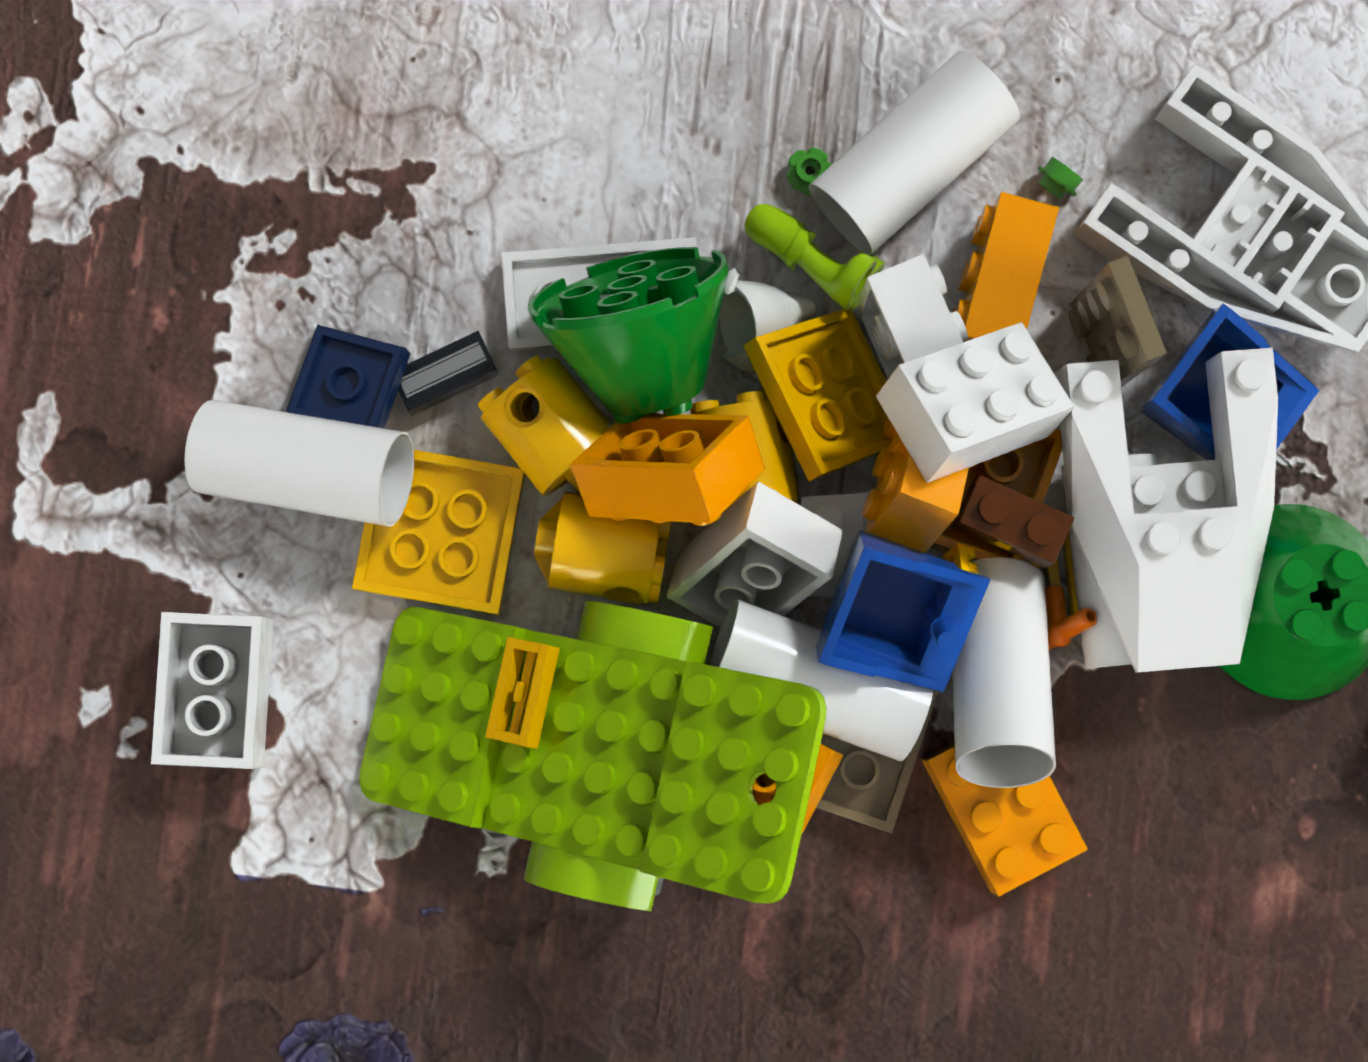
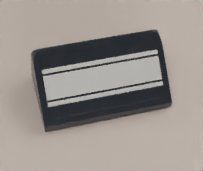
M476 331L408 363L398 391L408 413L414 416L500 374L479 331Z

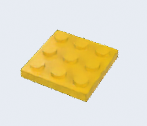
M842 309L757 336L743 345L809 482L880 453L882 448H886L888 437L883 436L882 431L887 415L877 400L876 395L887 381L853 311Z
M414 450V473L411 491L400 519L391 527L364 522L352 589L500 615L525 473L521 468Z

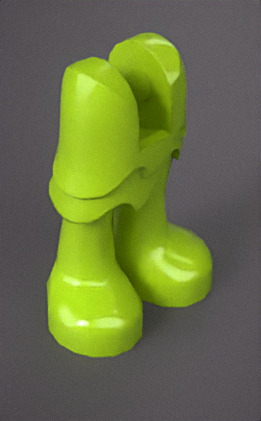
M769 204L756 205L748 213L745 220L746 234L755 243L780 257L792 271L798 264L832 300L845 310L853 311L857 308L867 277L884 269L885 262L866 253H859L844 264L837 262L825 254L813 242L817 235L816 233L806 229L805 224L795 217Z

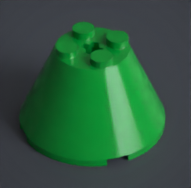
M698 247L666 248L627 255L595 264L586 268L587 278L566 286L565 279L561 278L534 295L528 304L531 320L605 407L614 414L615 422L621 424L631 423L641 419L644 414L661 410L667 416L682 414L693 407L691 398L699 394L705 385L729 271L726 256L720 251H711L712 258L701 257Z
M1301 504L1274 505L1240 664L1221 665L1218 667L1224 673H1228L1239 683L1248 687L1249 690L1267 697L1283 700H1303L1324 696L1341 689L1355 680L1368 667V540L1350 523L1326 510Z

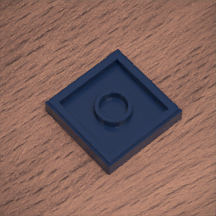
M317 324L286 412L385 428L411 353L405 347Z

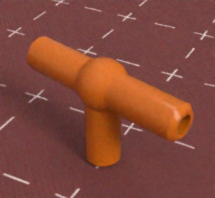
M1049 585L1045 588L1050 651L1055 647L1067 646L1072 642L1073 637L1096 625L1097 615L1091 608L1085 607L1068 617L1063 587L1060 585Z

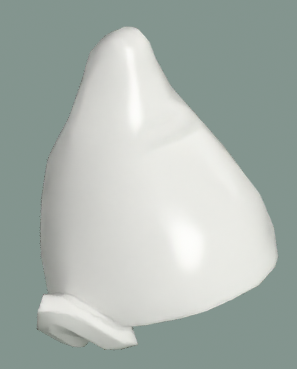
M733 268L728 271L719 314V325L724 343L728 349L722 356L740 370L754 372L743 345L757 336L803 322L816 312V303L811 298L798 296L771 285L739 280L740 274Z

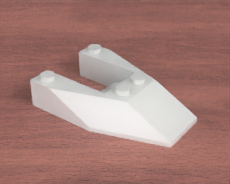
M1194 64L1154 120L1236 175L1194 237H1190L1113 183L1099 197L1073 236L1109 261H1114L1128 255L1136 275L1206 310L1214 311L1224 303L1244 321L1355 354L1358 353L1368 340L1367 210L1318 147Z
M1273 348L1222 351L1205 362L1215 460L1129 467L1119 360L1070 363L1055 373L1056 378L1074 405L1072 411L1060 423L1069 515L1075 517L1071 528L1135 673L1240 664L1274 510L1278 393Z

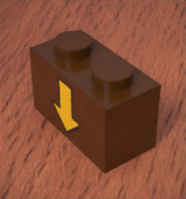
M980 475L971 482L952 528L1044 569L1055 564L1075 517Z

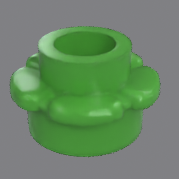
M810 148L805 152L804 150H798L792 154L788 161L790 170L787 172V180L795 190L811 195L809 184L830 167L832 163L828 162V155L821 149ZM807 167H812L815 173L808 175L805 170Z
M1051 157L1044 168L1040 165L1037 168L1043 174L1038 184L1059 200H1062L1066 193L1072 197L1077 195L1075 190L1083 179L1062 162Z

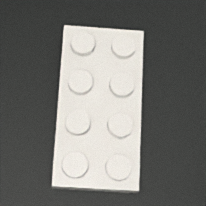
M696 237L501 252L509 351L556 349L532 322L528 310L530 300L546 286L561 278L565 279L566 286L587 278V267L619 257L666 248L697 247Z

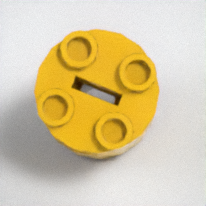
M536 355L516 370L515 375L519 379L505 391L498 387L481 399L477 404L483 412L481 419L543 497L552 494L568 482L577 493H580L570 463L612 425L557 357L552 359L546 357L542 360L539 355ZM537 398L540 409L534 419L530 407L532 401Z
M751 391L736 395L737 403L720 406L718 400L700 401L692 404L691 414L748 415L765 470L749 485L748 490L759 481L793 502L800 503L793 449L768 397H766L765 391ZM742 495L738 496V497L731 503V505H732L736 500H738Z
M565 491L563 497L542 518L540 517L534 557L549 586V590L648 605V603L658 604L671 521L654 523L651 520L627 519L614 521L612 518L589 517L581 494Z

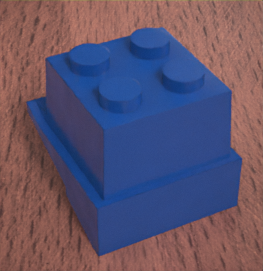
M1223 303L1212 311L1144 403L1141 413L1207 461L1215 460L1205 362L1222 351L1271 347L1266 343L1267 340ZM1273 349L1278 393L1277 450L1320 390Z
M859 530L823 620V629L816 644L818 662L871 677L877 675L944 692L990 583V578L959 569L955 563Z

